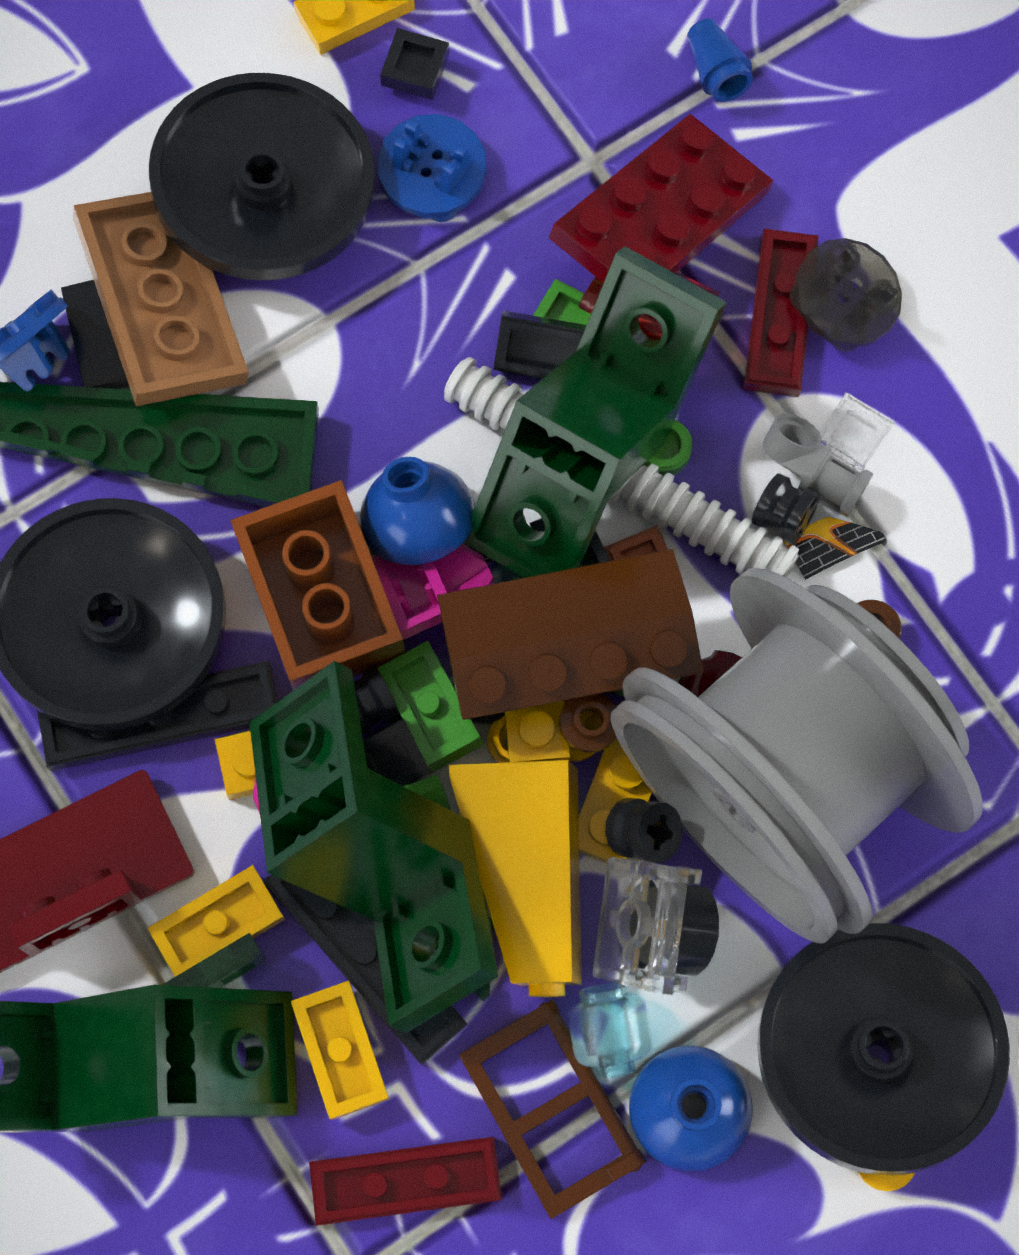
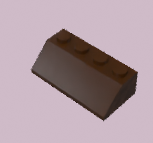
M673 549L437 594L462 720L623 689L625 677L639 667L655 670L671 679L704 673L693 612Z

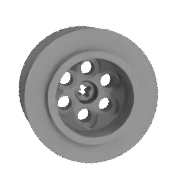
M751 568L739 575L731 584L730 589L733 612L751 650L699 697L664 674L649 668H636L625 677L623 681L625 701L613 709L610 719L621 747L638 774L659 802L668 803L676 809L680 815L684 832L703 853L748 897L781 924L809 941L825 943L836 933L837 929L846 933L857 934L871 922L873 913L868 895L846 855L894 810L901 807L908 813L936 828L958 833L969 830L979 820L983 810L982 797L976 778L965 758L969 752V740L958 712L928 669L891 630L859 604L831 588L821 585H809L804 588L778 573L766 569Z

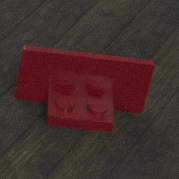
M139 770L0 839V973L194 876L195 870L150 776L145 770Z

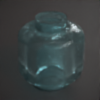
M621 982L600 984L580 990V1000L574 1002L567 1012L573 1053L576 1061L586 1067L598 1068L599 1076L602 1078L620 1077L635 1072L634 1062L649 1054L653 1042L644 998L640 994L628 991L627 984Z

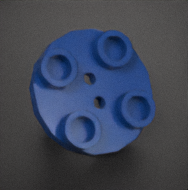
M441 114L417 115L399 123L384 138L377 156L379 186L388 199L406 213L422 218H431L437 222H447L453 219L458 214V211L465 209L480 193L487 175L485 149L476 133L460 120ZM435 155H441V156H442L441 159H437V160L434 159L433 157H434ZM425 172H429L431 174L429 177L422 176V174Z
M52 289L31 304L16 319L11 320L0 329V369L25 391H30L36 385V380L29 370H34L43 379L52 373L55 364L52 358L49 357L48 352H52L61 361L66 360L71 353L52 321L68 305Z

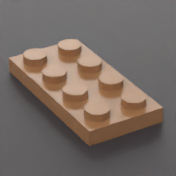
M151 192L74 205L73 220L135 405L140 406L247 384L249 371L213 270L190 257L171 239L157 216Z

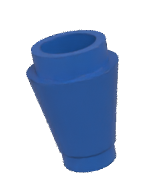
M707 18L695 23L689 29L687 38L690 42L703 91L708 95H712L719 102H727L738 98L752 84L751 61L718 26L714 19Z

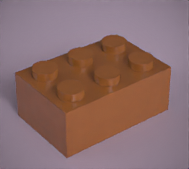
M342 480L230 520L293 690L333 661L351 669L352 675L355 677L363 674L365 669L373 665L378 668L405 653L402 635Z

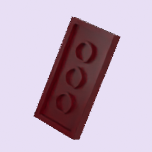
M689 114L553 224L549 239L602 283L606 279L615 254L623 247H627L667 270L676 273L764 198L774 180L692 114Z

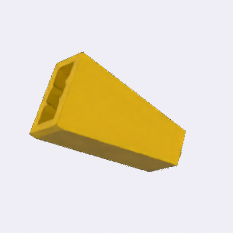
M569 760L449 765V778L460 815L469 819L481 885L510 982L520 986H528L529 997H564L565 985H582L578 768Z

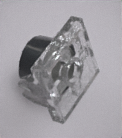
M609 856L592 973L593 977L652 993L673 995V992H686L688 977L676 974L699 975L709 965L715 953L719 937V914L716 900L707 887L696 886L701 883L702 870Z

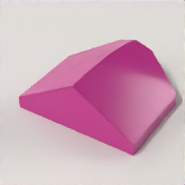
M463 543L445 557L419 565L396 564L386 561L376 554L371 556L403 640L442 622L437 594L488 585L494 582V578L483 555Z

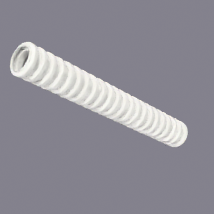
M467 357L455 367L444 389V400L450 404L456 401L459 402V409L463 412L468 413L470 410H473L475 412L474 418L479 421L490 420V428L494 430H499L501 427L505 429L516 400L524 395L521 393L522 387L516 383H513L511 386L507 385L506 377L500 374L496 377L491 376V368L482 366L479 369L476 367L477 361L472 357ZM650 464L648 467L643 465L611 496V499L619 502L622 498L628 501L627 508L632 511L637 507L643 510L642 517L647 520L652 517L657 518V525L662 529H665L668 525L674 528V536L680 538L683 534L690 538L688 544L691 546L703 545L705 547L704 553L708 556H712L714 552L720 555V563L727 565L729 562L737 565L735 572L739 574L751 568H760L778 573L787 578L799 558V548L793 545L788 549L782 545L783 539L779 536H776L774 540L767 537V529L760 527L758 531L751 527L752 521L748 518H744L741 522L735 518L736 511L729 509L727 512H724L720 509L721 503L719 501L713 500L711 503L705 501V493L697 491L693 494L689 491L690 485L688 483L681 482L680 485L673 482L674 475L671 473H666L664 476L659 474V466L655 464Z

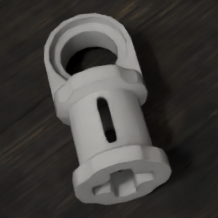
M780 414L775 417L762 444L766 454L779 465L802 477L798 487L799 490L811 489L819 493L824 498L840 506V514L848 518L874 473L867 469L859 472L831 456L832 449L820 443L822 439L820 432L806 419L792 414Z

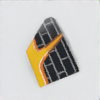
M827 516L808 525L801 538L794 544V546L799 548V558L796 564L805 580L837 563L882 544L885 541V536L880 531ZM783 540L788 549L791 546H793L792 544Z

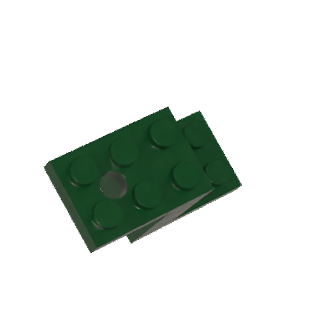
M627 247L619 250L614 256L576 352L516 400L471 515V533L464 543L523 578L580 567L609 498L664 445L727 302ZM641 314L650 315L659 322L662 328L661 340H653L643 334L639 326V316ZM524 508L532 509L542 517L545 523L544 532L534 530L526 523L523 514Z
M333 661L249 722L267 873L373 920L388 1023L390 1027L407 1033L498 977L469 819L367 768L352 670ZM438 936H439V937H440V940H439L438 948H437L435 954L429 959V956L433 953V951H434L435 948H436L437 941H438Z
M154 984L57 1003L0 1001V1057L4 1066L3 1076L0 1080V1133L89 1132L189 1118H282L298 1116L293 1007L291 1004L292 992ZM239 1041L244 1044L247 1054L244 1068L237 1057Z

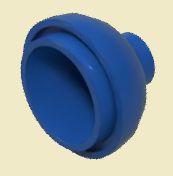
M401 457L386 466L383 473L373 482L366 493L360 509L361 530L369 548L382 559L402 565L425 564L445 557L456 550L471 533V515L475 504L467 485L455 472L439 464L423 461L416 457Z
M688 1045L668 1049L652 1058L643 1067L631 1090L629 1116L637 1140L650 1156L667 1167L680 1171L694 1172L716 1167L730 1159L739 1150L751 1127L753 1104L748 1084L734 1063L712 1049ZM698 1094L704 1099L706 1110L701 1117L690 1118L683 1112L682 1102L685 1096Z

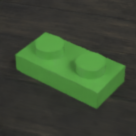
M429 641L378 667L399 713L404 718L417 747L432 773L484 745L472 720H462L456 690Z

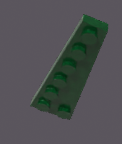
M0 382V448L263 507H268L312 491L319 416L317 401L194 394L136 406L131 390L36 384L30 391H25L17 383Z

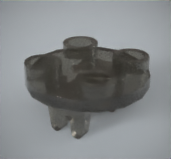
M842 238L825 241L805 256L796 271L795 284L790 289V300L812 331L829 343H832L838 350L848 352L860 346L871 345L892 329L900 315L902 291L897 273L883 254L867 243ZM852 283H855L858 289L854 288ZM839 297L843 298L845 303L840 302Z

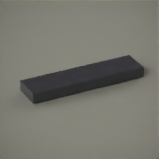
M269 661L207 674L197 689L174 709L154 720L130 728L99 731L81 729L57 722L37 711L46 767L50 771L248 729L250 728L249 722L277 703L278 700Z
M270 875L263 881L421 1066L468 1025L451 1005L407 1033L390 1027L373 920L273 875Z

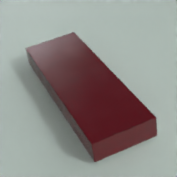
M763 229L743 390L799 397L818 235Z
M494 1137L309 1162L316 1226L502 1200Z

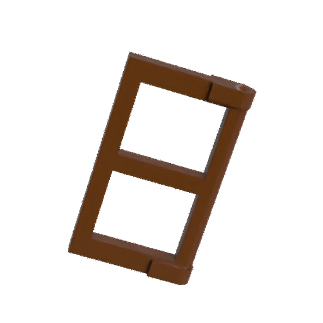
M554 999L541 1003L537 1009L459 1054L460 1059L550 1219L629 1172L639 1171L641 1166L647 1162L641 1150L635 1145L560 1014L561 1011ZM548 1025L580 1083L513 1121L482 1063ZM589 1096L622 1155L555 1195L522 1135Z

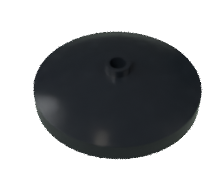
M265 72L236 74L215 80L196 89L181 100L166 116L157 131L150 152L149 181L152 201L157 216L168 235L184 252L196 261L215 271L238 278L252 280L284 279L307 273L328 263L348 247L358 235L366 221L373 199L374 160L369 141L360 123L344 104L333 95L314 84L292 76Z
M100 498L68 505L43 517L29 527L9 548L0 562V670L17 694L30 706L57 722L76 728L98 731L118 730L147 723L171 711L189 697L205 679L216 660L224 637L226 624V601L221 578L210 553L198 536L179 519L160 508L139 501L119 498ZM119 616L115 618L113 625L103 626L107 618Z
M870 923L860 933L850 934L837 930L825 943H810L783 968L768 994L760 1017L757 1042L759 1068L766 1092L776 1112L791 1132L808 1148L823 1158L853 1171L873 1175H905L935 1167L949 1160L968 1146L982 1132L996 1112L1004 1094L1010 1065V1045L1004 1015L996 996L981 973L961 953L942 940L911 927L896 924ZM873 1045L882 1047L888 1055L887 1063H883L879 1057L872 1058L867 1049Z

